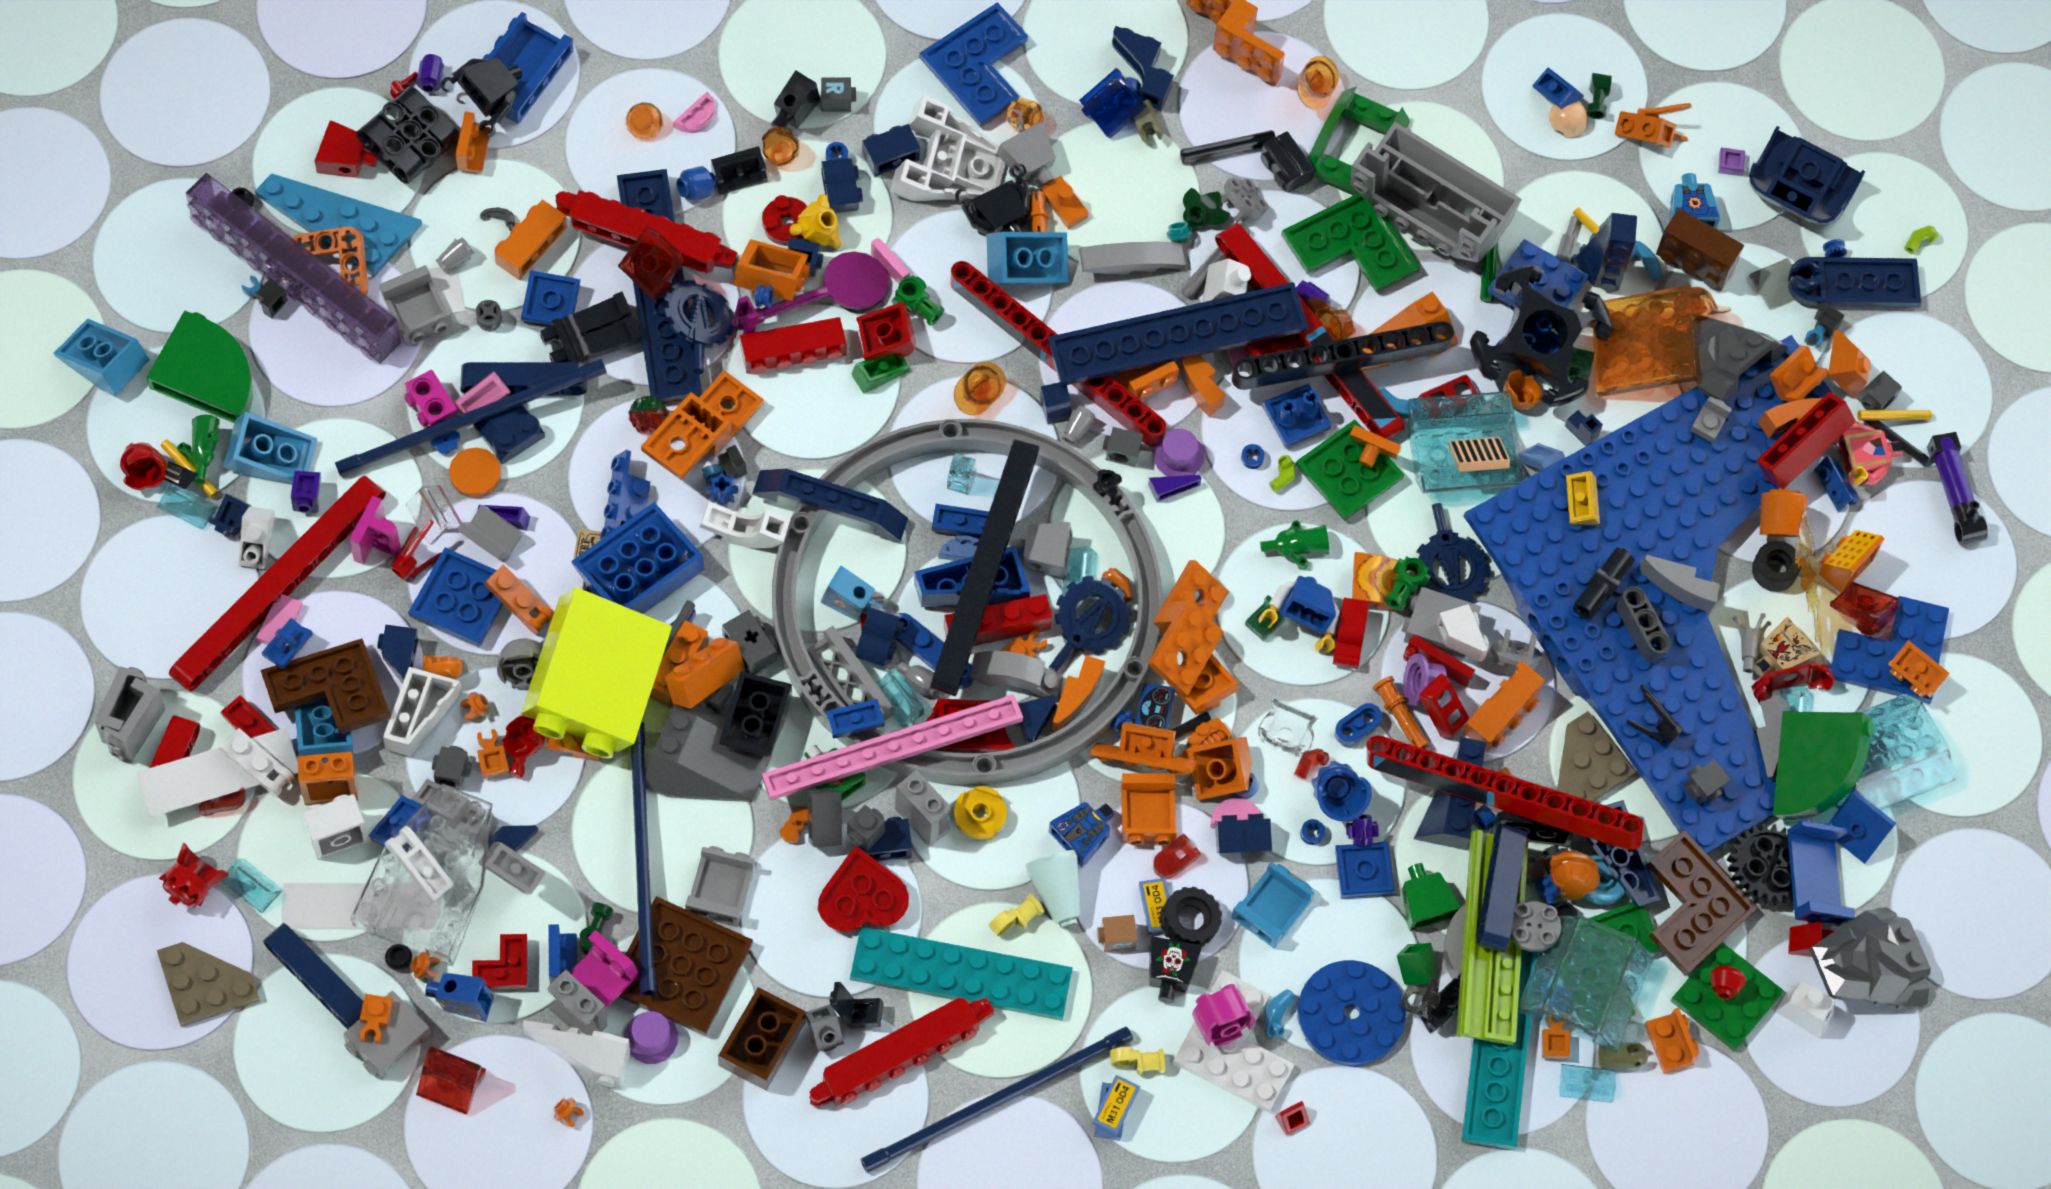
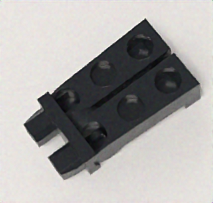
M623 291L577 313L552 320L551 325L541 330L539 334L544 346L557 341L560 349L549 353L551 362L576 363L640 343L642 337L633 315H631V310Z

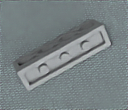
M834 626L824 631V639L807 648V652L846 706L864 702L865 697L868 701L878 699L884 721L892 717V704ZM828 646L833 652L832 660L820 659L816 652ZM833 667L843 668L847 671L846 681L834 678L832 675ZM848 687L861 690L863 693L861 701L850 699L847 696Z

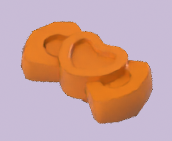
M795 807L789 820L785 822L784 827L780 828V836L785 842H799V833L803 831L804 825L808 823V808Z

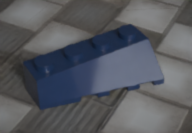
M1611 213L1599 226L1598 233H1593L1589 238L1588 244H1583L1579 248V253L1571 257V263L1577 269L1589 275L1587 280L1593 287L1601 288L1605 291L1620 289L1636 242L1637 216Z
M1460 737L1452 758L1482 767L1487 742ZM1436 790L1414 836V840L1466 850L1470 840L1476 802Z

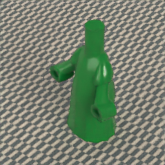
M204 414L192 419V451L191 446L185 442L177 446L178 451L186 455L191 465L196 468L195 473H198V476L194 482L198 484L205 483L206 469L214 458L213 452L220 438L217 434L220 419L213 415Z
M1295 520L1290 528L1281 531L1275 540L1261 541L1260 551L1277 550L1285 558L1293 560L1300 570H1305L1308 564L1307 558L1299 557L1298 554L1329 555L1330 548L1326 525L1301 530V523Z

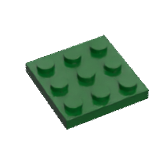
M1355 419L1299 458L1295 463L1300 472L1344 521L1400 482L1405 475L1388 456L1382 453L1378 454L1372 468L1358 462L1365 446L1350 440V433L1354 425L1363 428Z
M1721 942L1702 961L1670 1001L1735 1052L1780 998L1784 990ZM1717 966L1734 967L1743 972L1747 980L1740 993L1730 1000L1717 997L1716 993L1712 990L1710 972Z

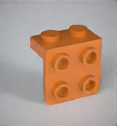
M1172 361L1168 364L1163 363L1114 375L1123 387L1142 400L1177 383L1179 368Z

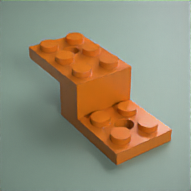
M1246 0L1186 1V5L1194 12L1202 13L1216 23L1212 50L1216 51L1219 56L1237 63L1240 68L1255 73L1261 80L1274 85L1278 83L1281 79L1285 52L1253 35L1258 13L1257 6Z
M724 370L699 398L690 392L641 445V451L682 480L707 452L716 457L764 405V399ZM730 400L735 403V406L732 409H724L721 403ZM677 440L685 444L684 448L680 450H675L670 445Z
M1196 560L1188 561L1153 621V624L1164 633V636L1147 663L1181 696L1189 694L1224 633L1212 620L1229 592ZM1196 590L1200 594V600L1198 603L1195 601L1194 595ZM1179 652L1182 654L1183 657L1181 665L1178 664L1177 654Z

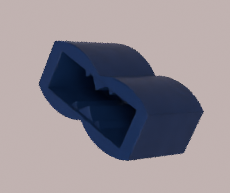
M851 158L821 161L822 182L830 208L834 210V213L858 211L859 203L863 202L861 187L857 188L855 181L859 180L858 166L853 165Z
M872 605L869 608L856 647L855 656L882 667L886 665L887 661L892 662L896 647L892 646L895 636L900 638L904 627V622L900 621L902 615Z
M1264 813L1248 814V819L1237 820V815L1221 816V821H1215L1217 853L1272 851L1271 818L1264 819Z

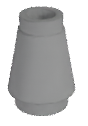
M463 237L458 240L455 238L435 261L446 272L470 260V256L475 252Z
M1078 406L1071 413L1062 439L1068 444L1075 446L1095 424L1093 421L1096 417L1095 414L1083 406Z

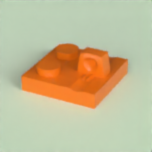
M1211 654L1189 694L1181 696L1177 691L1175 693L1197 715L1209 707L1211 710L1219 707L1221 700L1240 689L1239 683Z

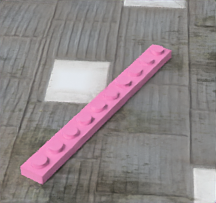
M1013 694L762 773V780L769 799L772 801L1023 722V716Z

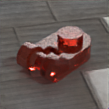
M241 787L239 791L220 796L219 801L211 802L210 799L201 802L198 806L199 815L210 816L217 812L239 809L246 801L244 787Z
M1185 833L1178 836L1170 845L1155 856L1153 871L1158 877L1170 879L1202 855L1197 847H1192L1189 843L1190 839ZM1180 849L1185 854L1181 859L1176 855V852Z

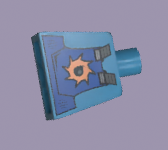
M1694 173L1683 174L1681 176L1682 184H1676L1671 194L1669 222L1679 208L1716 229L1720 220V214L1711 185L1708 183H1697L1696 174Z
M841 565L827 586L820 601L822 604L856 621L862 612L868 614L869 608L872 605L882 609L884 607L871 599L875 591L874 587Z

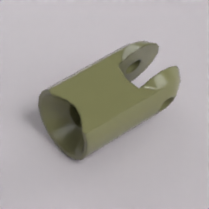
M1145 100L1140 106H1131L1129 111L1142 141L1151 145L1148 135H1154L1155 133L1158 139L1161 140L1163 130L1151 101Z
M1640 1043L1599 1044L1598 1058L1601 1069L1640 1068L1648 1060L1646 1048Z

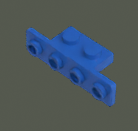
M627 449L616 455L611 462L612 477L607 487L609 497L604 509L605 524L600 534V540L647 507L651 482L628 474L631 451Z

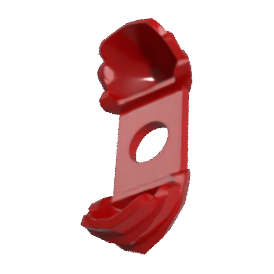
M1809 662L1800 666L1767 672L1760 676L1751 688L1754 697L1759 705H1761V701L1772 697L1773 690L1807 683L1809 689L1816 687L1819 690H1830L1836 681L1833 672L1827 665ZM1797 674L1792 680L1784 681L1787 675Z

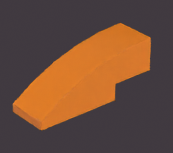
M1201 355L1177 360L1182 378L1190 394L1204 413L1210 417L1224 405L1226 395L1214 383L1216 370Z
M1822 398L1802 399L1778 405L1765 411L1758 424L1767 437L1771 438L1791 428Z
M1085 655L1079 677L1076 678L1068 675L1053 720L1052 732L1055 733L1067 726L1091 700L1104 673L1106 661Z

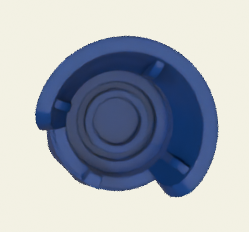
M1331 761L1328 766L1321 767L1317 777L1311 780L1314 788L1313 795L1318 800L1321 810L1333 820L1342 822L1354 820L1361 816L1370 804L1372 796L1370 783L1365 778L1359 777L1357 772L1348 764Z

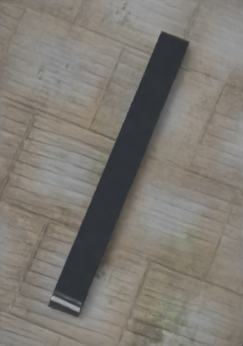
M1018 439L1013 440L930 686L932 690L957 696L1040 448L1038 445Z

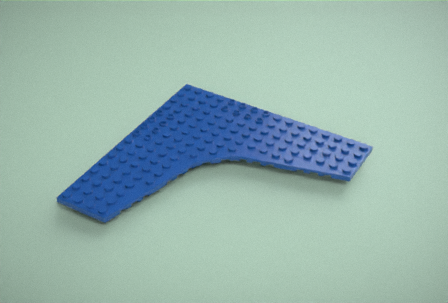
M1792 335L1780 340V342L1788 346V349L1773 363L1770 364L1761 358L1739 376L1738 391L1724 402L1732 410L1713 443L1690 431L1700 410L1709 398L1696 386L1475 506L1463 515L1504 577L1517 607L1515 609L1532 634L1537 635V641L1573 694L1576 692L1601 718L1678 832L1681 833L1685 830L1706 854L1741 835L1743 830L1746 829L1748 831L1752 825L1756 826L1772 817L1776 786L1774 781L1767 777L1761 748L1706 611L1685 604L1662 591L1643 575L1638 568L1646 555L1695 567L1696 578L1712 582L1717 548L1761 505L1762 493L1778 488L1765 478L1756 460L1790 428L1768 438L1758 424V421L1765 411L1789 402L1779 400L1769 375L1800 347ZM1822 380L1804 399L1823 398L1829 391L1833 392L1825 381ZM1591 471L1596 477L1600 524H1570L1566 475ZM1616 547L1629 551L1635 560L1620 581L1622 582L1611 597L1605 600L1591 620L1582 618L1576 613L1573 606L1582 592L1588 587L1587 583L1598 568L1605 564ZM1636 586L1644 591L1670 639L1669 650L1656 663L1648 662L1641 656L1617 611L1616 603L1628 587ZM1627 599L1631 605H1635L1631 599ZM1639 621L1641 626L1648 628L1644 622ZM1651 644L1655 650L1660 651L1657 645ZM1641 685L1647 687L1667 713L1683 728L1681 733L1670 744L1666 740L1660 744L1653 737L1635 729L1626 722L1630 719L1656 733L1659 732L1656 726L1663 719L1644 698V692L1640 688ZM1714 759L1731 780L1721 790L1723 794L1715 801L1710 803L1707 800L1699 805L1696 800L1689 797L1683 784L1689 778L1687 773L1698 764L1703 767Z

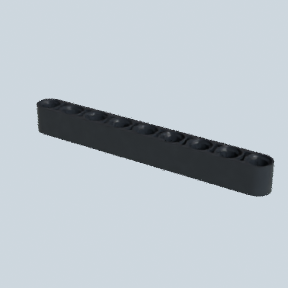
M1438 321L1247 357L1236 362L1231 377L1232 383L1237 389L1248 390L1442 353L1450 347L1454 336V328L1448 322ZM1436 335H1443L1446 339H1439ZM1412 339L1419 340L1421 344L1414 343ZM1387 344H1394L1397 348L1392 349ZM1362 349H1370L1373 353H1366ZM1339 353H1344V354H1346L1348 357H1347V358H1342V357H1340L1338 354H1339ZM1313 358H1320L1324 362L1318 363ZM1294 362L1298 364L1299 367H1292L1288 363ZM1265 367H1270V368H1272L1274 371H1273V372H1268V371H1266L1264 368H1265ZM1239 372H1247L1250 376H1241Z

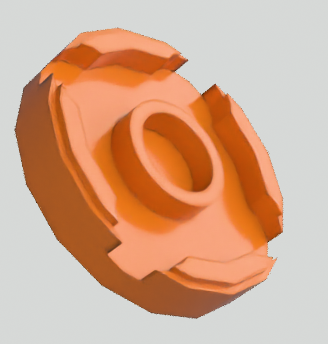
M478 447L465 449L459 452L451 461L449 467L451 484L457 492L463 493L467 497H484L495 490L501 479L500 462L487 449Z

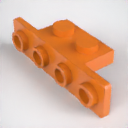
M1128 722L1122 724L1120 747L1095 743L1090 749V755L1097 756V759L1102 761L1120 760L1125 765L1136 766L1142 764L1147 765L1152 770H1174V773L1179 775L1193 773L1198 767L1197 760L1173 756L1176 731Z

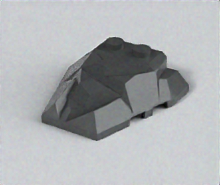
M1694 312L1662 336L1659 341L1676 363L1681 362L1685 367V374L1688 377L1693 376L1698 382L1697 388L1703 394L1723 402L1738 391L1739 376L1761 358L1771 364L1788 349L1787 345L1769 334Z
M1887 907L1862 912L1855 919L1849 921L1809 949L1827 993L1833 999L1856 1003L1868 1000L1874 1001L1875 1006L1882 1007L1886 1003L1896 1005V1009L1900 1010L1921 1007L1928 1003L1929 987L1925 978L1930 975V965L1910 920L1898 917L1896 912Z

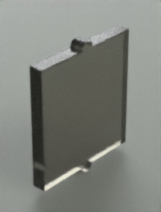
M1788 258L1749 274L1757 289V294L1761 295L1769 309L1794 299L1788 289L1790 281H1787L1792 267Z

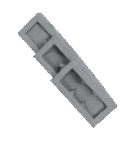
M1123 242L1086 246L1079 249L1082 272L1128 276L1131 271L1155 273L1158 268L1181 270L1186 265L1182 243Z

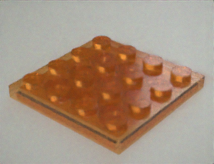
M1690 285L1603 300L1611 317L1613 332L1607 341H1602L1596 338L1593 329L1595 383L1598 397L1698 380L1693 289Z

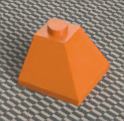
M1834 330L1828 375L1851 398H1857L1868 382V374L1871 370L1870 359L1840 330Z
M1247 737L1233 738L1187 748L1189 759L1198 761V767L1192 773L1197 800L1248 790L1252 760Z

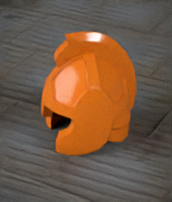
M1571 850L1564 851L1558 855H1552L1550 861L1551 879L1556 887L1562 889V896L1565 899L1578 900L1583 898L1586 893L1596 889L1600 881L1599 868L1595 860L1590 856Z

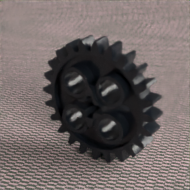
M1765 823L1760 826L1759 830L1755 825H1752L1749 831L1745 829L1740 836L1736 837L1733 842L1734 844L1729 849L1731 854L1728 856L1727 861L1732 864H1730L1727 870L1735 872L1731 880L1740 882L1738 888L1740 890L1743 888L1747 890L1745 893L1746 897H1749L1751 894L1754 895V903H1757L1761 898L1766 907L1771 901H1773L1775 907H1778L1781 902L1787 906L1793 900L1790 863L1783 859V857H1786L1790 861L1786 828L1784 827L1778 832L1776 824H1773L1770 830L1767 829ZM1758 846L1763 847L1766 852L1760 850ZM1775 846H1777L1779 850L1771 864V871L1767 875L1765 884H1763V876L1769 867V860L1774 854ZM1750 868H1754L1758 874L1752 872ZM1774 878L1780 880L1783 885L1778 884Z

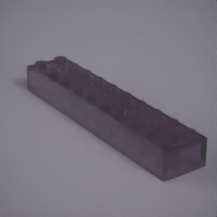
M207 172L185 192L188 202L187 207L191 215L190 219L196 226L206 228L214 240L224 242L232 254L237 257L242 256L254 271L260 270L265 274L267 280L284 288L286 295L294 301L297 299L303 304L308 313L313 316L316 314L322 318L323 323L329 329H336L340 332L342 338L348 344L358 346L366 358L369 360L374 359L381 364L401 344L396 318Z

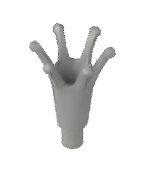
M1744 611L1745 628L1743 624H1740L1736 616L1732 619L1735 621L1741 637L1742 660L1744 661L1743 671L1745 673H1752L1754 671V662L1757 660L1760 640L1765 630L1771 625V621H1767L1762 629H1760L1761 623L1766 616L1765 613H1761L1756 627L1751 628L1749 612Z

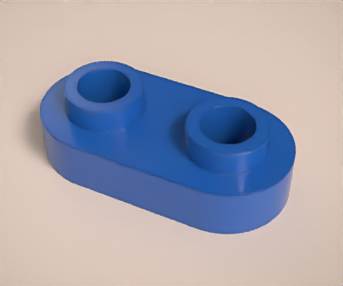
M1366 703L1339 720L1334 731L1336 740L1342 745L1351 746L1372 733L1381 724L1382 712L1380 708L1375 704ZM1364 717H1370L1373 721L1366 722ZM1350 731L1352 735L1348 737L1343 732Z

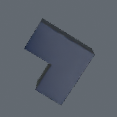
M1579 410L1572 414L1565 423V427L1585 446L1598 439L1603 426L1593 414L1586 418Z

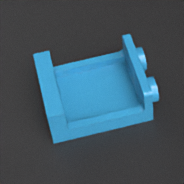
M1270 862L1260 880L1242 902L1239 901L1234 907L1231 918L1275 949L1312 902L1314 891H1312L1311 886L1303 880L1298 881L1291 876L1289 870L1283 865H1276Z

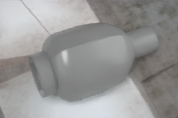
M904 662L898 665L897 671L905 675L907 685L924 696L932 695L935 697L938 695L939 691L930 689L934 672L920 665L909 666Z

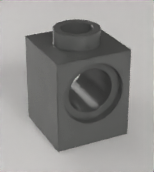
M1883 370L1863 389L1858 400L1866 410H1885L1897 399L1902 386Z
M1113 427L1111 436L1106 435L1102 450L1107 451L1105 460L1136 467L1143 434Z

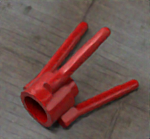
M429 520L412 543L418 531V527H414L399 554L392 561L390 569L401 579L407 580L409 576L415 579L420 572L435 563L442 552H439L417 568L415 566L417 561L411 556L434 524L433 520Z

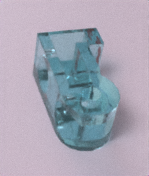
M958 453L954 454L948 474L947 489L966 495L970 494L977 474V469L975 468L976 459Z

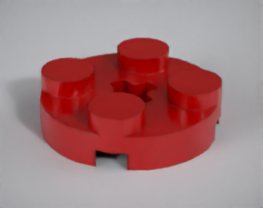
M777 196L765 207L762 213V226L767 238L782 246H788L790 239H805L801 234L792 235L789 229L791 225L798 223V216L808 206L803 201L794 197ZM790 217L793 223L783 225L782 218Z

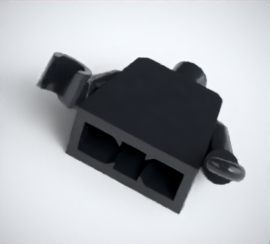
M472 58L453 72V77H445L441 82V88L443 91L448 92L449 90L445 88V83L447 81H450L452 84L458 82L483 115L491 117L489 120H483L479 124L480 131L488 125L491 126L490 131L486 134L489 138L494 136L496 132L494 125L504 119L517 98V80L522 78V71L518 65L506 68L498 58L490 60Z
M1019 164L1021 169L1019 175L1014 173L1013 166L1009 168V174L1015 178L1016 182L1013 183L1010 180L970 200V202L967 198L963 200L959 198V194L962 191H966L964 188L956 191L955 199L958 203L963 204L962 210L973 229L984 234L1024 232L1021 227L1026 224L1027 215L1030 213V194L1027 182L1023 180L1026 174V167L1023 164Z

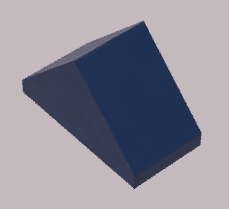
M1055 695L1018 704L1023 716V722H1019L1026 745L1037 741L1055 711L1058 699Z

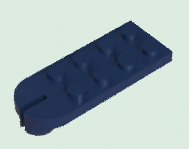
M1804 257L1792 265L1787 281H1790L1788 289L1792 297L1799 303L1807 306H1820L1822 302L1829 306L1919 308L1921 305L1917 258Z

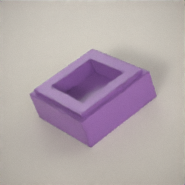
M1721 147L1719 151L1718 173L1743 176L1745 150Z

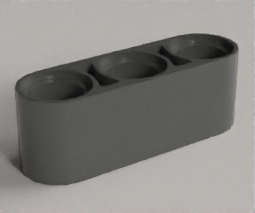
M1636 586L1628 587L1616 603L1617 611L1641 656L1648 662L1656 663L1669 650L1670 639L1644 591ZM1627 599H1631L1635 605H1631ZM1639 621L1644 622L1648 628L1641 626ZM1651 644L1657 645L1660 651L1655 650Z

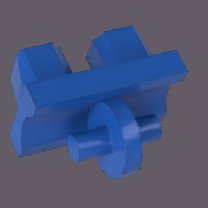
M290 618L282 629H278L275 632L276 636L261 652L262 656L281 669H284L299 650L303 648L313 633L310 629L303 627L296 620Z

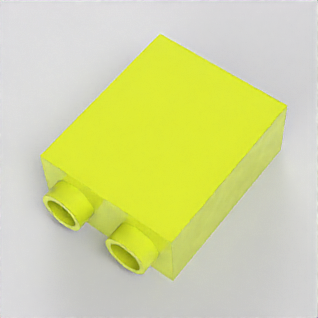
M575 587L558 599L520 714L534 719L533 730L541 735L554 739H563L565 732L584 739L582 749L587 753L602 758H612L614 751L619 752L635 743L672 626Z

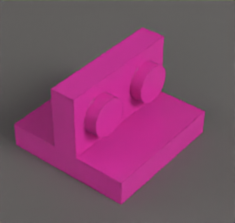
M372 496L349 539L353 559L364 565L372 548L397 557L401 549L397 526L386 519L382 499Z

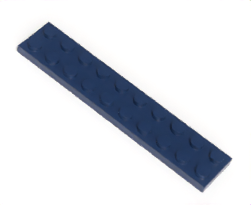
M667 169L617 175L619 197L623 205L631 208H641L651 215L664 216L670 219V221L675 222ZM627 247L650 396L654 395L662 402L685 399L690 392L700 397L702 395L699 374L694 373V349L689 348V344L684 341L685 337L680 333L676 334L670 327L672 324L669 319L665 318L663 310L667 308V303L664 302L666 293L671 294L673 292L671 287L678 282L681 285L685 284L683 268L681 265ZM688 300L683 304V312L687 320L690 315Z
M1291 282L1048 336L1047 341L1060 386H1065L1306 332L1308 325L1295 283Z

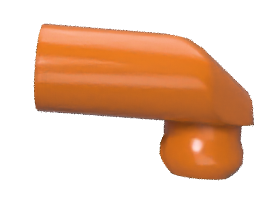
M1109 568L1108 571L1103 572V578L1111 580L1118 589L1121 588L1126 594V597H1124L1125 603L1133 600L1128 577L1117 568Z

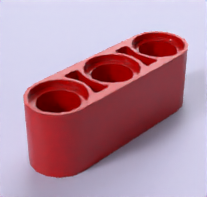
M173 715L149 768L189 757L200 732V723Z

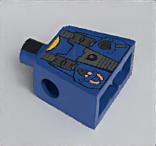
M1083 802L1053 819L1049 823L1048 832L1066 851L1075 850L1078 864L1083 868L1109 838L1111 828L1106 822L1114 817L1115 813L1106 803L1095 811L1087 802Z
M444 973L440 982L428 981L425 989L426 997L436 998L444 1011L483 1022L487 1021L494 1000L492 992L484 979L480 977Z

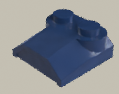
M523 405L473 424L475 430L502 464L545 438V432L539 426L538 419L531 415Z

